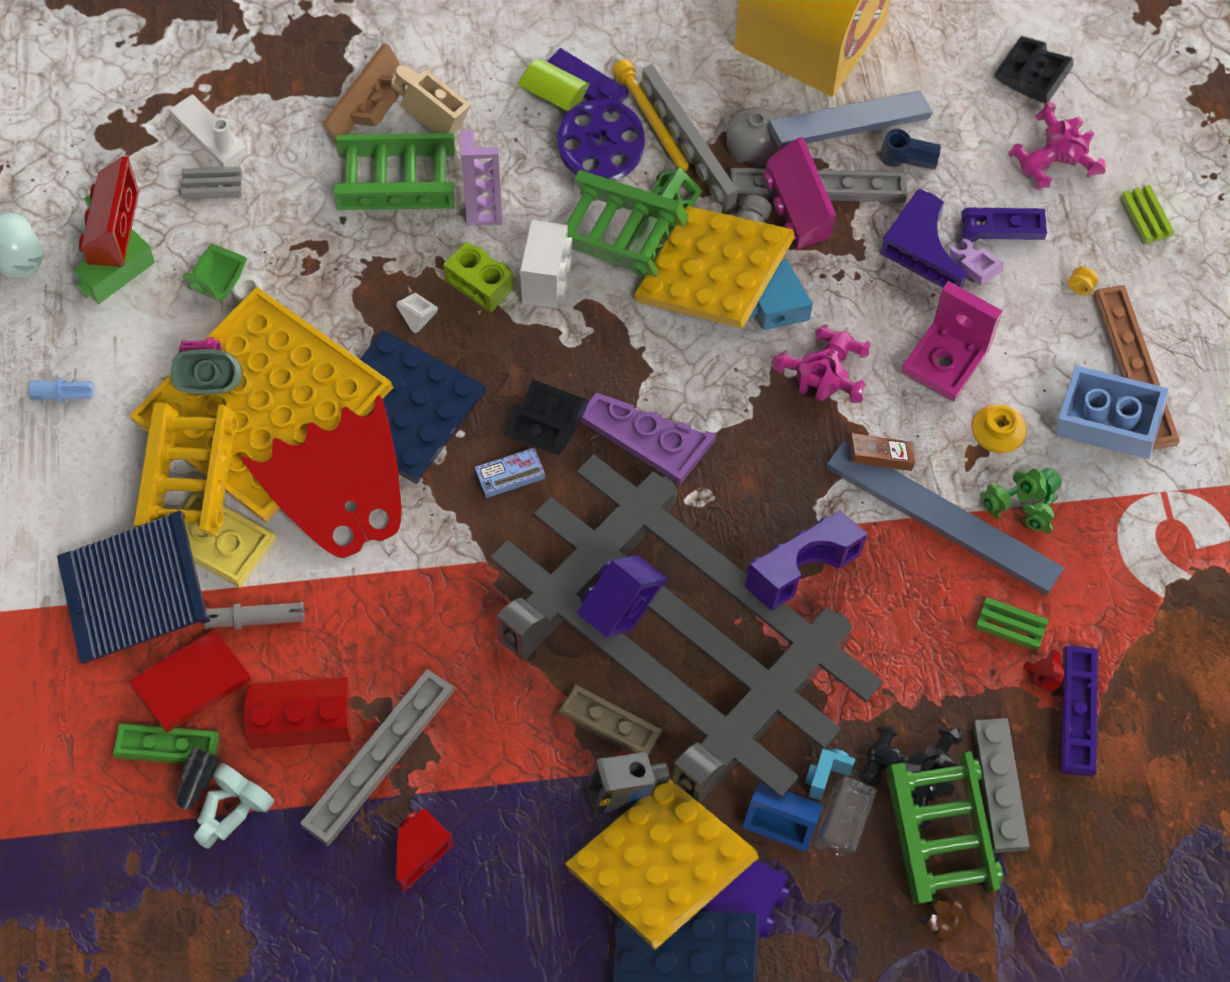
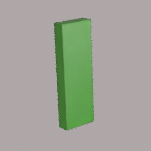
M119 723L113 756L115 759L184 765L187 762L188 755H190L192 746L217 756L220 734L217 731L175 728L166 734L158 726Z

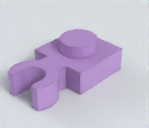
M966 238L961 240L962 250H958L954 246L950 247V258L960 262V267L967 270V275L979 285H983L1003 271L1004 263L984 247L976 251L973 249L972 242Z

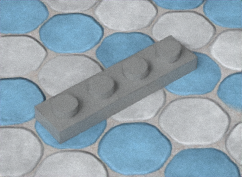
M1008 718L976 720L973 724L981 768V779L993 853L1027 851L1030 846Z

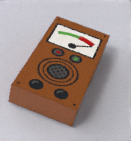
M851 433L848 442L852 463L906 471L913 470L915 459L911 442Z

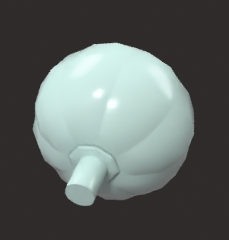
M10 212L0 214V273L5 277L14 279L32 275L38 270L44 257V250L38 237L22 215Z

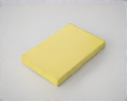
M194 492L182 509L202 510L204 494ZM224 505L222 508L224 522L219 528L218 537H212L200 530V523H185L194 563L238 588H241L276 539L275 533Z

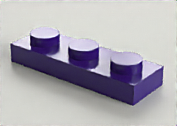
M562 48L547 61L589 83L590 85L583 97L588 101L593 99H609L623 103L628 97L627 88Z

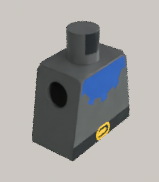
M644 752L597 759L585 784L594 814L598 815L634 805L641 798L650 796L655 785L669 782V771L665 762L650 765L648 756Z

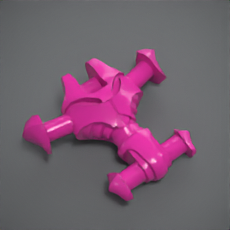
M1047 101L1043 109L1035 115L1037 121L1044 120L1048 126L1045 129V147L1043 149L1037 148L1029 155L1023 149V144L1015 143L1008 152L1009 157L1014 156L1020 162L1022 173L1030 178L1032 177L1038 183L1036 186L1038 190L1050 187L1053 178L1047 176L1043 170L1050 168L1052 162H1062L1073 166L1079 163L1088 170L1087 178L1104 174L1106 172L1104 159L1099 158L1095 161L1087 155L1089 153V144L1095 133L1090 130L1083 135L1078 130L1084 122L1081 117L1059 122L1054 114L1056 105Z
M824 324L815 330L817 340L828 342L824 347V351L806 354L802 359L787 356V349L773 357L771 361L774 370L782 374L784 368L797 371L796 375L800 383L799 393L805 394L808 388L812 386L818 389L816 400L823 401L840 388L849 394L850 403H861L863 401V389L866 384L863 380L856 383L848 379L849 375L840 361L846 359L849 351L860 355V358L869 356L871 345L868 341L861 343L854 340V337L846 331L834 332L827 329L828 325Z

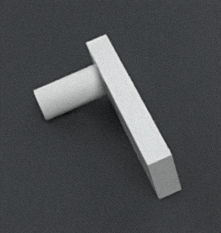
M193 94L170 109L171 117L222 167H229L248 154L246 146L231 132L229 121L226 118L214 116Z

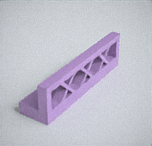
M461 130V162L467 225H502L498 147H475L473 130ZM483 158H492L485 164L476 160ZM486 175L490 179L485 182L479 179V177ZM486 192L492 196L485 199L480 195ZM487 209V210H489V211H491V212H493V213H495V214H480V213L483 212V211H485V210Z

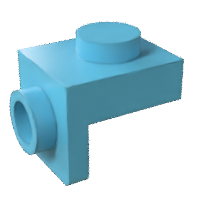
M822 749L818 765H810L805 783L811 785L808 797L822 800L830 770L850 776L855 759L838 749Z

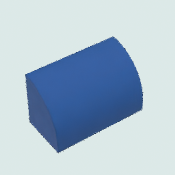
M760 781L751 800L742 828L807 852L824 805L788 791L780 798Z

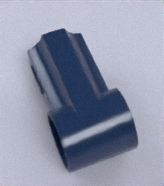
M892 129L885 136L880 151V159L885 165L890 167H897L906 163L936 170L941 152V144L914 139L902 129Z

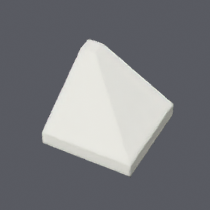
M417 293L411 294L396 304L414 333L419 332L438 311L435 305Z

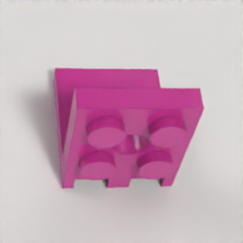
M948 281L941 291L932 325L903 364L901 373L955 402L991 349L1003 311ZM945 357L951 361V365L948 367L940 366L937 364L936 359Z

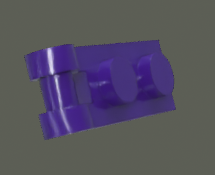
M970 207L961 211V222L965 224V227L962 229V237L971 242L979 239L1045 240L1047 235L1045 209ZM984 222L985 225H976V223Z

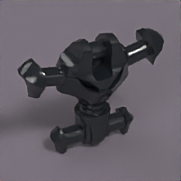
M879 725L876 728L880 733L878 740L867 752V761L869 763L865 773L859 772L858 776L871 786L879 784L877 777L881 768L886 770V768L893 764L905 763L906 771L911 770L912 773L958 766L951 760L947 752L952 744L957 745L963 741L961 729L959 727L950 729L938 727V733L941 737L935 747L929 745L922 752L917 753V755L908 757L907 754L901 752V749L889 747L893 737L898 735L893 726ZM948 781L915 787V790L911 791V795L915 797L914 805L917 804L919 807L928 806L929 800L933 801L936 798L951 795L955 788L948 784ZM931 819L922 821L921 825L919 826L921 827V829L929 826V824L933 820Z

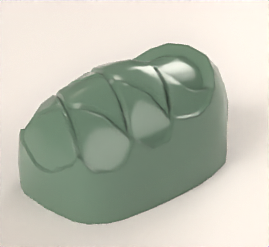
M215 349L189 350L178 353L172 360V384L177 390L204 395L224 394L235 390L242 381V365L237 358L224 351Z

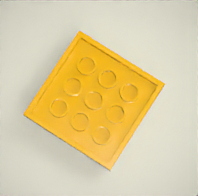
M687 206L685 211L689 218L685 226L676 225L653 262L659 274L657 277L646 274L634 294L636 301L743 329L794 240L793 229Z
M669 779L667 783L656 785L650 796L641 798L565 864L570 873L651 947L656 949L759 857L751 845Z

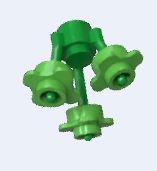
M1033 468L1025 473L1022 471L1015 472L1013 474V481L1017 486L1007 491L1004 487L1000 485L995 486L991 483L987 485L986 491L980 493L984 509L991 513L995 519L1000 518L1001 512L1006 511L1010 507V497L1017 494V498L1022 502H1026L1030 498L1038 500L1044 498V503L1035 502L1032 505L1026 504L1023 507L1025 518L1022 522L1027 528L1049 534L1053 530L1051 521L1054 518V512L1050 505L1058 499L1055 491L1061 487L1062 481L1060 475L1052 468H1044L1041 471Z

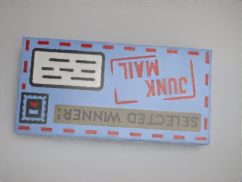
M535 448L475 467V472L485 498L545 479V473Z

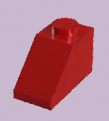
M424 807L417 814L415 812L410 813L401 822L400 829L398 830L396 880L399 889L403 893L454 846L452 835Z

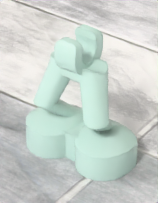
M221 763L212 775L222 790L208 792L197 820L201 827L197 830L194 837L201 846L207 849L211 848L217 838L225 840L246 818L250 809L257 812H267L275 802L266 791L245 779L225 763ZM239 797L240 804L235 811L220 823L214 819L219 800Z

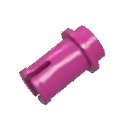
M213 337L198 341L182 340L179 346V353L198 349L222 351L220 341L215 340Z

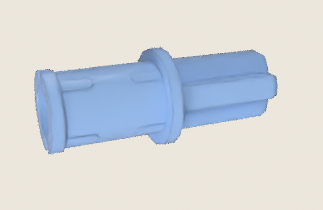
M59 378L58 381L31 380L29 396L31 400H58L60 403H63L65 399H90L94 396V386L92 382H65L63 378Z

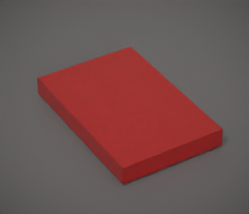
M215 629L133 678L129 683L133 691L167 734L250 682L251 676Z

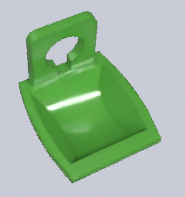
M211 243L198 260L192 274H184L183 278L188 283L187 288L223 302L242 274L247 257Z

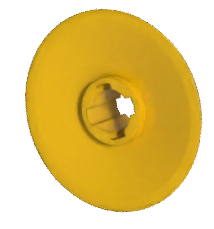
M993 404L983 407L975 414L972 420L971 429L975 440L983 448L991 452H1012L1023 444L1027 436V426L1023 417L1015 409L1006 405ZM1002 422L1004 427H998L997 423Z

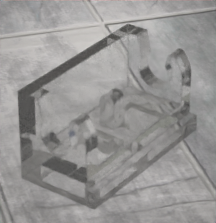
M848 776L840 780L834 786L813 846L819 849H826L827 846L836 848V855L845 856L850 851L854 853L877 790Z

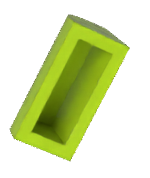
M536 59L525 70L517 85L569 112L581 103L590 84L543 59Z

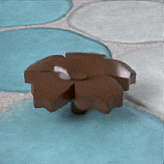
M936 900L931 905L935 914H929L925 924L927 930L935 931V936L939 938V941H950L952 934L958 935L964 930L966 922L959 919L964 915L961 904L955 900L950 904L947 901Z

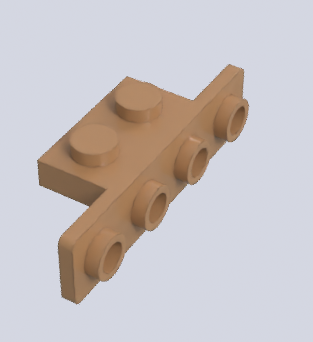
M383 43L323 121V126L335 143H337L336 135H347L355 124L376 127L383 120L384 115L393 103L399 98L400 94L391 87V80L400 62L389 44Z

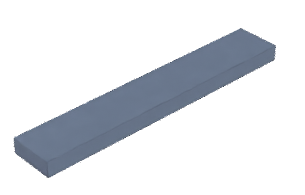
M920 90L769 121L767 128L778 148L783 149L802 136L805 143L808 144L930 119L933 111Z

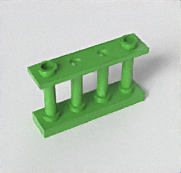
M454 133L336 135L339 157H346L345 183L334 184L337 210L455 209L454 182H446V156L456 155ZM387 156H405L404 182L387 183ZM417 156H434V182H416ZM358 157H375V183H357Z
M579 170L574 181L579 187L582 196L565 224L568 225V237L573 238L572 250L629 268L630 271L639 276L647 274L657 277L659 272L651 256L668 226L672 224L681 227L685 226L689 217L682 203ZM597 199L607 203L588 237L575 233L592 201ZM625 208L632 211L614 245L600 241L617 209ZM650 216L656 218L657 222L640 253L626 250L625 248L642 217Z
M972 751L965 752L958 757L960 766L912 773L911 770L906 771L905 763L893 764L886 768L913 905L933 901L932 894H935L938 889L984 882L986 893L1001 889L1000 882H1003L1002 868L1000 863L994 860L978 780H981V768L978 760H973ZM963 779L966 800L919 807L917 804L913 805L911 791H914L915 787ZM970 813L974 834L927 842L924 838L920 839L918 825H921L922 821ZM977 847L981 868L933 876L932 873H927L925 859H928L929 855Z

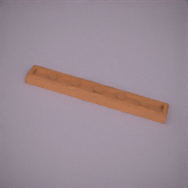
M1125 285L1096 289L1094 298L1122 377L1160 386ZM1167 403L1153 450L1178 446L1180 442Z

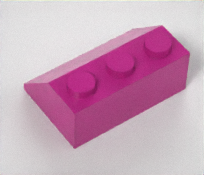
M802 136L769 158L766 170L763 173L767 189H772L776 197L773 199L778 215L783 214L786 221L784 227L793 229L795 236L793 241L797 249L830 239L836 217L831 201Z

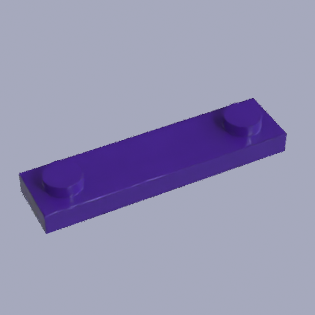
M1065 645L1062 667L1064 679L1062 682L1060 773L1094 777L1097 763L1098 649Z

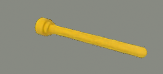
M629 59L618 61L611 69L613 77L618 83L626 85L676 167H680L684 172L687 171L689 168L688 162L636 81V68Z

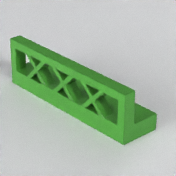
M680 167L662 172L650 192L679 201L684 209H686L687 206L693 207L702 190ZM681 184L691 192L684 201H681L679 187ZM650 216L642 217L625 249L639 254L657 219ZM672 224L666 228L662 241L657 245L656 250H654L651 256L653 262L676 225Z

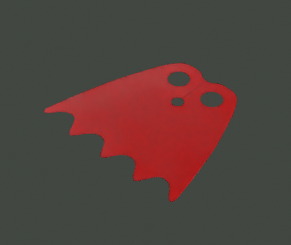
M380 395L376 397L374 409L367 417H361L348 407H343L339 425L334 430L327 431L313 422H309L307 424L306 439L301 445L294 446L287 444L279 438H273L272 455L268 461L257 462L246 456L241 457L242 462L283 512L320 547L338 558H346L358 553L362 549L363 544L370 540L383 541L392 537L400 528L402 506L398 466L386 410ZM348 501L355 502L356 510L354 512L346 510L345 505ZM376 509L386 511L389 516V523L383 529H376L369 522V515ZM339 526H347L353 532V540L346 546L338 545L333 539V532Z

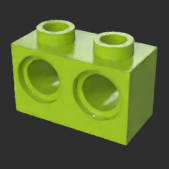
M468 241L443 264L445 281L490 313L514 289L512 270L505 263H498L489 257L483 248L475 247Z

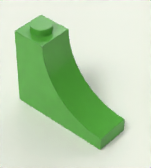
M88 195L84 200L87 208L90 209L92 201L90 195ZM132 229L124 267L88 265L85 259L74 269L78 280L75 284L77 289L85 298L90 296L99 305L155 263L150 245Z

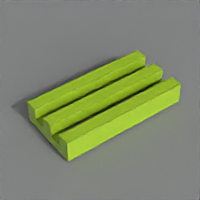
M1150 184L1144 186L1142 190L1138 187L1133 189L1131 193L1128 190L1122 193L1121 199L1144 244L1172 237L1174 230ZM1134 200H1137V202H1138V204H1139V206H1140V208H1141V210H1142V212H1143L1142 215H1143L1144 219L1146 220L1147 223H1149V225H1150V227H1151V229H1152V231H1153V233H1154L1153 235H1151V233H1150V231H1149V229H1148L1146 223L1144 222V220H1143V218H1142V216H1141V214H1140V212H1139V210H1138V208H1137V206H1136Z

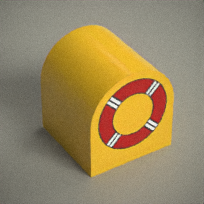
M739 0L734 49L833 97L886 23L891 0Z

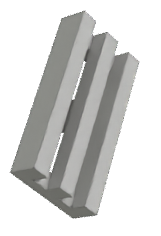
M241 167L182 169V199L242 197ZM221 185H235L232 187H219ZM194 186H207L206 188H189Z

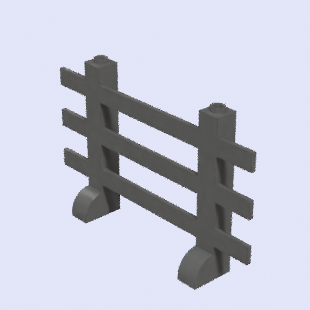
M593 454L577 470V474L618 507L595 531L553 497H550L534 513L535 518L575 549L552 574H549L509 540L490 557L492 562L531 593L526 600L523 598L513 600L496 615L499 642L520 660L524 661L563 620L566 621L707 737L702 744L696 743L688 748L674 763L673 782L701 804L737 763L782 798L798 780L799 776L757 743L761 736L781 715L822 749H825L842 728L799 695L822 669L827 671L864 702H867L883 684L881 679L841 649L849 640L853 626L850 625L846 616L838 611L834 612L828 607L811 624L784 603L771 611L744 586L747 579L746 573L668 513L677 503V489L669 478L661 477L653 471L636 488ZM649 532L792 644L768 670L662 586L648 609L750 690L726 717L622 633L606 638L577 614L582 605L580 602L581 597L590 587L595 586L600 578L598 572L608 560L626 557Z

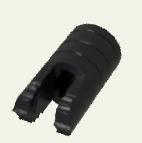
M192 746L187 762L184 764L183 771L179 776V779L183 781L175 801H177L176 804L181 810L194 807L195 801L198 800L202 789H208V784L212 780V775L217 768L220 757Z

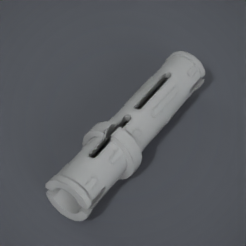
M304 603L241 607V604H234L233 607L206 608L210 622L205 623L204 626L205 629L235 627V630L242 629V626L304 623Z

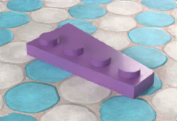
M597 392L590 399L580 421L679 485L682 484L716 440V434L708 431L702 433L691 429V425L679 421L677 424L662 419L660 414L651 411L649 413L634 409V405Z

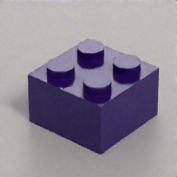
M638 555L608 560L599 570L598 576L600 578L595 586L590 587L581 597L580 602L582 605L577 614L606 638L633 631L667 578Z

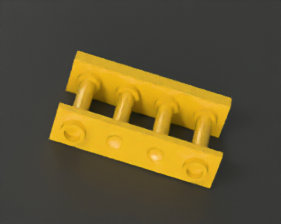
M154 402L134 520L135 527L158 520V518H163L164 516H169L171 513L180 510L185 514V523H200V530L212 537H218L219 528L224 522L222 508L233 437L238 430L237 414L225 405L218 404L216 418L181 417L179 412L167 403ZM178 429L214 430L212 448L174 447L175 434ZM173 460L209 461L207 479L169 478L171 462ZM169 490L205 492L202 510L164 509L166 493Z

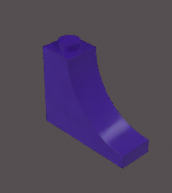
M919 188L883 237L880 254L942 288L949 281L963 289L968 271L960 267L949 257L938 236L937 223L941 218L945 201L939 199L935 194L928 193Z

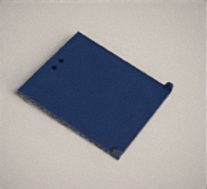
M179 510L171 513L169 516H164L139 527H134V529L112 535L110 538H105L104 540L77 548L74 551L57 555L80 663H88L198 622L201 624L210 622L200 588L184 522L185 514Z

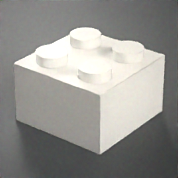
M531 220L520 269L523 304L558 309L560 297L565 298L568 282L565 280L566 273L571 272L573 255H571L573 238L568 237V225Z

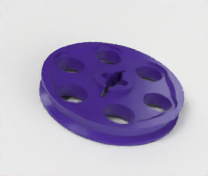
M593 99L575 106L565 115L558 130L559 155L564 165L574 175H577L578 171L582 170L615 181L632 172L639 164L644 153L645 133L639 117L629 107L614 100ZM608 111H615L620 115L619 119L614 122H608L603 116ZM580 115H586L591 119V122L586 126H579L576 124L575 119ZM627 131H633L638 135V138L633 142H627L622 138V135ZM601 136L606 137V141H603L601 145L597 144L596 140H600ZM575 139L581 145L577 150H568L564 146L565 142ZM617 155H622L627 158L628 162L624 166H615L611 160ZM592 159L597 161L599 166L597 169L589 171L583 167V163L586 160Z

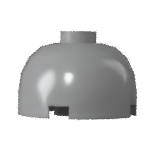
M759 107L744 109L734 116L727 129L726 147L729 154L741 164H744L745 161L753 163V167L766 165L767 160L781 150L776 145L767 128L769 121L778 119V117L771 111Z

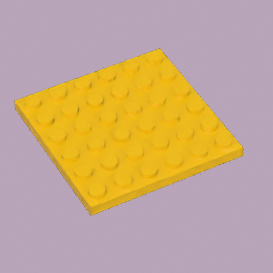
M256 286L204 339L213 337L215 340H219L222 351L237 358L242 365L243 371L241 384L235 390L224 394H193L177 390L172 384L170 374L129 417L132 422L149 434L154 402L167 403L176 409L181 417L216 418L218 404L225 405L237 414L238 430L233 437L225 492L267 523L280 507L254 478L242 462L241 457L246 456L257 462L268 461L272 455L273 438H279L290 445H301L306 439L307 424L309 422H313L327 431L334 430L339 425L343 407H348L357 415L366 417L374 409L376 397L380 395L383 399L393 389V385L390 380ZM178 429L175 434L174 447L212 448L214 430ZM184 460L207 478L209 461Z

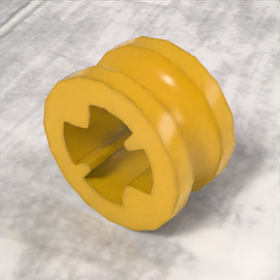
M1080 266L1073 270L1067 284L1073 292L1082 296H1088L1093 292L1099 279L1094 271Z

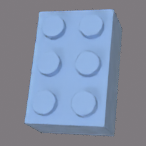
M1075 365L1058 417L1057 436L1150 459L1166 407L1169 388Z

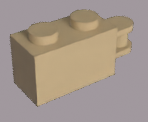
M399 65L396 68V76L391 80V87L403 96L400 104L403 109L434 133H455L461 128L471 107L468 101L427 69L418 75L406 65Z

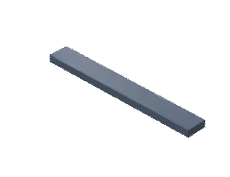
M845 441L841 443L827 463L826 469L1046 596L1064 569L1060 564L894 469L852 463L849 444Z

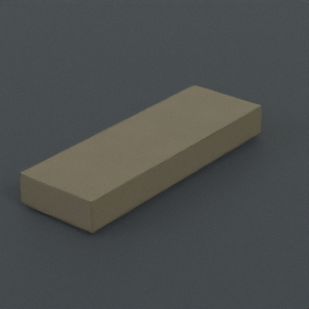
M577 684L574 685L559 710L560 716L631 754L644 752L649 757L662 735V729Z

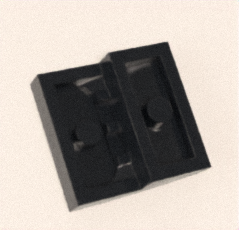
M1020 36L994 73V76L1009 88L1031 99L1046 103V101H1050L1073 68V57L1047 51L1046 42Z
M532 379L522 407L515 406L504 435L559 456L576 431L589 400Z

